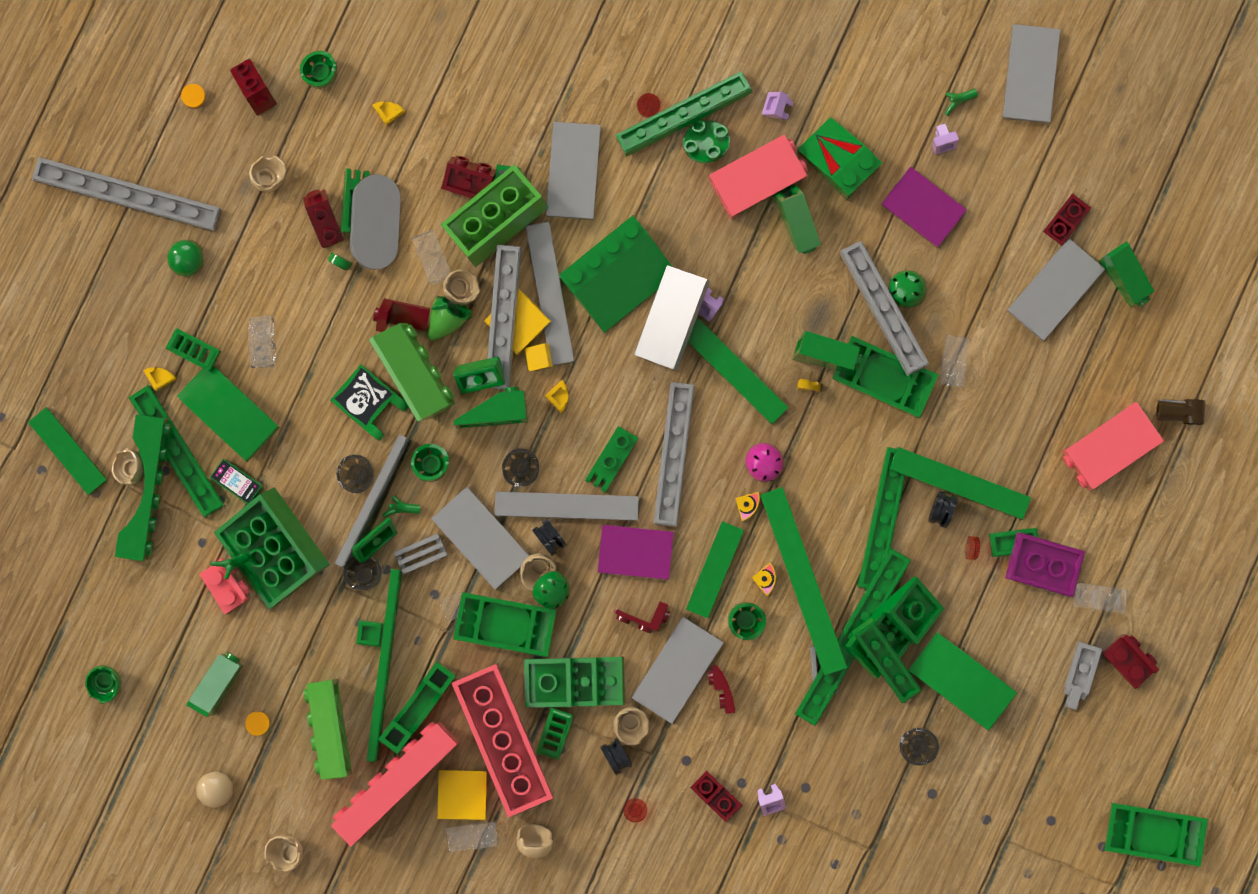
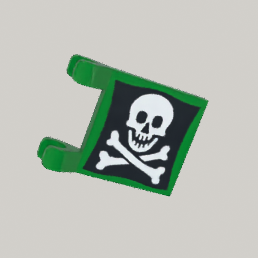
M361 364L330 399L331 402L377 441L384 437V433L372 423L390 402L402 412L409 408L402 398Z

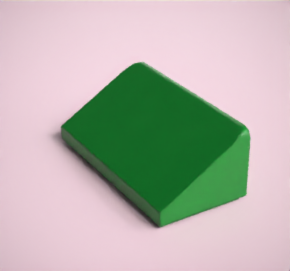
M499 356L458 365L453 373L461 394L505 384Z
M388 517L352 547V555L359 562L364 563L398 534L392 520Z

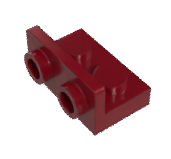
M463 156L451 157L447 163L441 189L473 198L493 182L496 170L486 163L476 164L469 162V159Z
M1122 634L1101 654L1133 689H1137L1153 673L1159 671L1156 667L1158 662L1148 652L1146 654L1142 652L1139 648L1141 646L1140 642L1133 635Z

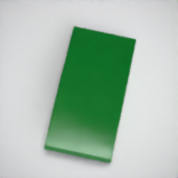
M215 366L211 372L202 368L177 395L195 415L246 462H249L280 428Z
M914 576L885 601L868 620L870 618L873 619L898 657L901 658L911 644L917 645L945 608L919 578ZM853 635L845 645L846 649L873 678L878 679L881 673Z
M938 632L908 670L987 731L991 730L1018 694Z
M624 657L524 659L525 707L625 705Z

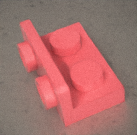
M211 566L199 575L224 614H228L250 599L248 596L250 592L248 586L243 580L239 582L235 575L237 572L236 568L231 572L229 579H225V567Z

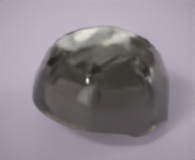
M523 448L510 451L502 463L503 476L509 484L516 487L532 484L539 475L537 457L531 451Z
M349 455L341 460L337 468V480L341 487L348 492L361 493L372 484L375 477V469L367 457L363 455Z
M353 556L346 563L343 575L345 581L354 590L369 592L379 585L382 579V569L379 562L373 556L368 558L362 565H359V561Z
M912 728L904 733L900 739V752L903 758L910 764L917 766L928 764L938 754V739L927 728Z

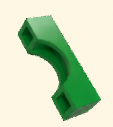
M437 661L409 701L378 740L395 753H400L458 675Z

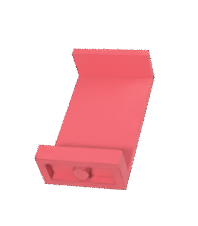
M784 134L709 175V181L731 220L739 216L740 212L800 180L801 182L806 180L808 168L802 159L798 160L794 153L797 151V148L791 138L787 140Z
M1134 402L1075 444L1064 449L1062 453L1065 456L1062 459L1068 468H1074L1078 474L1076 479L1081 487L1093 490L1164 440L1139 404Z

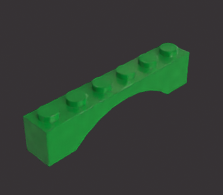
M136 414L132 439L138 447L143 461L145 473L144 491L135 515L118 533L115 557L146 561L148 556H152L154 543L151 542V536L157 528V519L154 518L155 509H159L161 501L158 489L159 485L162 486L164 481V471H161L162 462H166L168 454L165 442L166 438H169L171 434V424H168L169 418Z

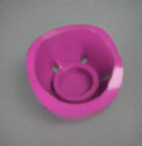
M759 443L750 448L746 454V468L755 480L768 482L781 474L784 466L783 457L775 446L769 443Z

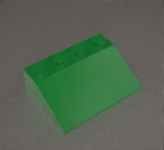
M632 215L560 273L559 279L603 333H605L659 289L666 267L673 266L646 230Z
M275 487L259 494L214 532L231 558L243 553L248 555L249 561L238 567L269 610L330 565Z

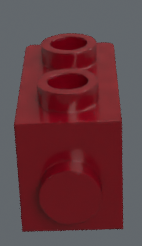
M247 59L230 69L243 95L257 116L277 105L251 59Z
M326 190L309 192L306 197H303V201L321 247L326 248L342 242L344 238L330 206Z
M384 298L380 308L376 307L374 311L373 321L377 322L375 331H385L389 323L395 325L408 323L414 329L426 331L430 308Z
M659 601L650 623L618 609H614L613 613L617 614V620L626 624L634 621L639 624L638 629L651 634L652 630L658 631L661 623L666 624L671 611L667 610L668 604Z

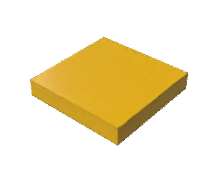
M520 288L518 290L513 351L517 355L552 322ZM491 314L485 319V322L489 325V327L491 322Z
M439 770L437 819L486 820L487 771Z

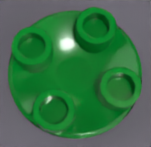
M698 120L692 123L683 138L685 153L689 158L699 163H711L719 160L726 154L730 146V136L727 128L715 121Z

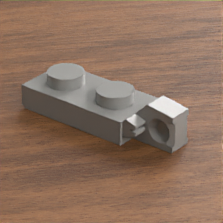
M1077 642L1064 685L1063 694L1068 695L1064 707L1076 710L1079 699L1085 700L1086 695H1089L1101 655V648Z

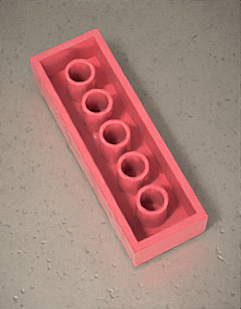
M498 663L453 682L452 686L507 816L511 817L554 797Z
M432 722L420 732L423 737L419 741L416 739L412 740L403 749L405 754L401 758L397 755L385 766L388 771L384 775L381 772L368 783L370 788L367 791L362 789L350 800L353 804L351 807H343L332 817L335 822L331 827L350 847L460 743L441 722L437 724Z

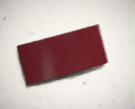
M1072 193L1043 232L1062 246L1091 207Z
M712 665V671H708L709 685H713L714 690H723L724 694H719L720 709L725 708V714L735 713L729 684L717 665Z
M707 770L690 787L726 823L743 806Z

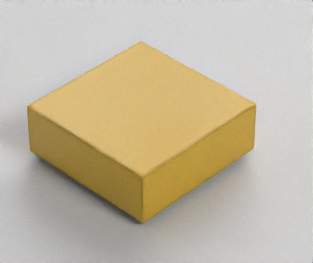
M549 343L525 348L529 372L553 367Z

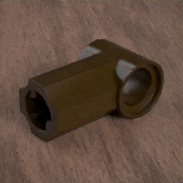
M1158 400L1156 406L1157 420L1183 422V424L1204 425L1205 400Z

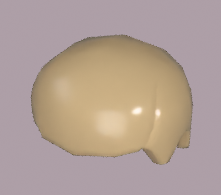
M277 156L271 158L260 157L251 165L249 171L251 184L262 192L277 190L283 185L286 177L285 163Z
M458 269L449 273L443 283L446 298L456 305L464 306L472 303L480 293L477 277L467 270Z
M129 448L118 451L111 470L114 479L123 485H132L139 482L145 475L140 453Z
M542 553L528 556L520 568L521 582L525 588L533 591L536 581L542 575L556 571L555 562L550 556Z
M636 707L624 708L614 718L613 731L622 743L638 745L649 732V719L645 712Z
M219 771L203 775L196 785V797L202 805L209 808L222 807L229 802L233 795V783L226 774Z
M524 825L518 830L517 847L528 858L539 859L546 857L552 850V833L549 829L540 825Z
M279 835L268 841L265 846L264 857L265 860L271 862L273 869L289 872L298 868L303 860V848L295 837Z

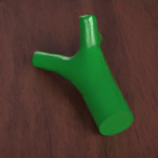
M974 88L959 94L947 92L946 97H950V102L952 103L947 108L945 115L949 116L951 111L963 102L977 98L978 93Z
M393 496L392 500L396 504H389L390 509L384 512L382 516L385 518L396 513L419 514L420 505L407 504Z
M246 553L224 561H211L210 565L225 567L224 578L229 579L231 572L237 566L248 562L249 557Z

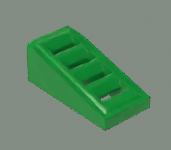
M178 328L174 330L166 346L168 351L209 372L213 369L222 352ZM192 341L193 343H192V345H191V347H190L188 353L185 354V352H186V350H187V348H188L190 342ZM199 346H202L196 359H194ZM207 350H210L205 363H202Z
M551 707L536 753L559 760L574 714ZM553 716L566 720V725L552 721ZM550 725L563 729V734L549 730ZM547 734L560 738V742L546 739ZM544 743L557 747V751L554 752L543 748Z

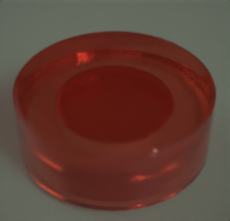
M651 93L640 96L637 101L639 114L649 118L659 113V98Z
M968 536L965 557L967 560H976L980 552V539L976 536Z
M629 799L623 807L624 816L631 822H640L647 815V806L641 799Z

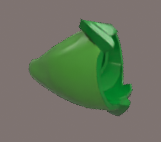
M437 296L431 307L430 328L427 338L432 341L437 340L459 329L466 320L472 318L470 309L468 310L466 305L461 307L460 305L453 304L444 296Z

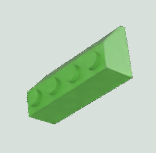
M512 165L440 225L476 268L497 250V245H504L549 207L515 165Z
M400 323L371 337L369 341L417 421L433 419L455 405L453 400L454 394L448 386L443 384L440 379L442 378L441 372L428 359L430 357L429 352L418 342L416 330L411 325H408V323Z
M338 679L306 684L307 689H303L305 703L310 705V713H307L309 727H313L314 736L311 737V746L313 751H317L318 760L314 761L316 775L320 774L321 780L347 777L352 774Z

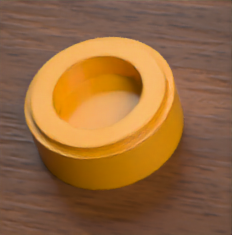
M189 84L182 90L181 98L187 107L197 109L205 103L206 93L201 86Z
M261 711L249 714L245 721L246 729L255 736L266 733L270 728L268 715Z

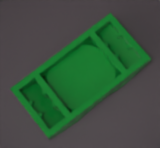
M851 336L848 344L860 347L859 354L862 355L858 368H854L851 373L836 370L832 379L894 409L920 418L939 374L923 368L907 376L896 355Z
M462 592L453 640L548 657L556 609Z
M1111 802L1104 851L1201 867L1208 819Z

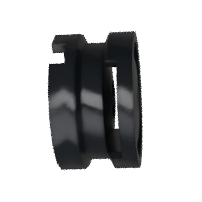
M939 491L932 505L928 522L933 524L937 522L941 527L947 528L954 514L958 497L953 495L949 497L946 496L945 492Z
M546 519L542 522L543 525L541 527H535L532 531L550 555L553 556L557 553V549L564 548L567 544L549 520Z
M617 737L614 738L613 744L600 746L616 776L621 774V770L633 767Z

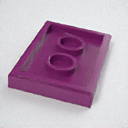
M911 166L881 204L936 248H938L967 210Z
M602 525L598 572L669 580L674 532Z
M1017 532L1005 579L1068 597H1074L1085 551Z

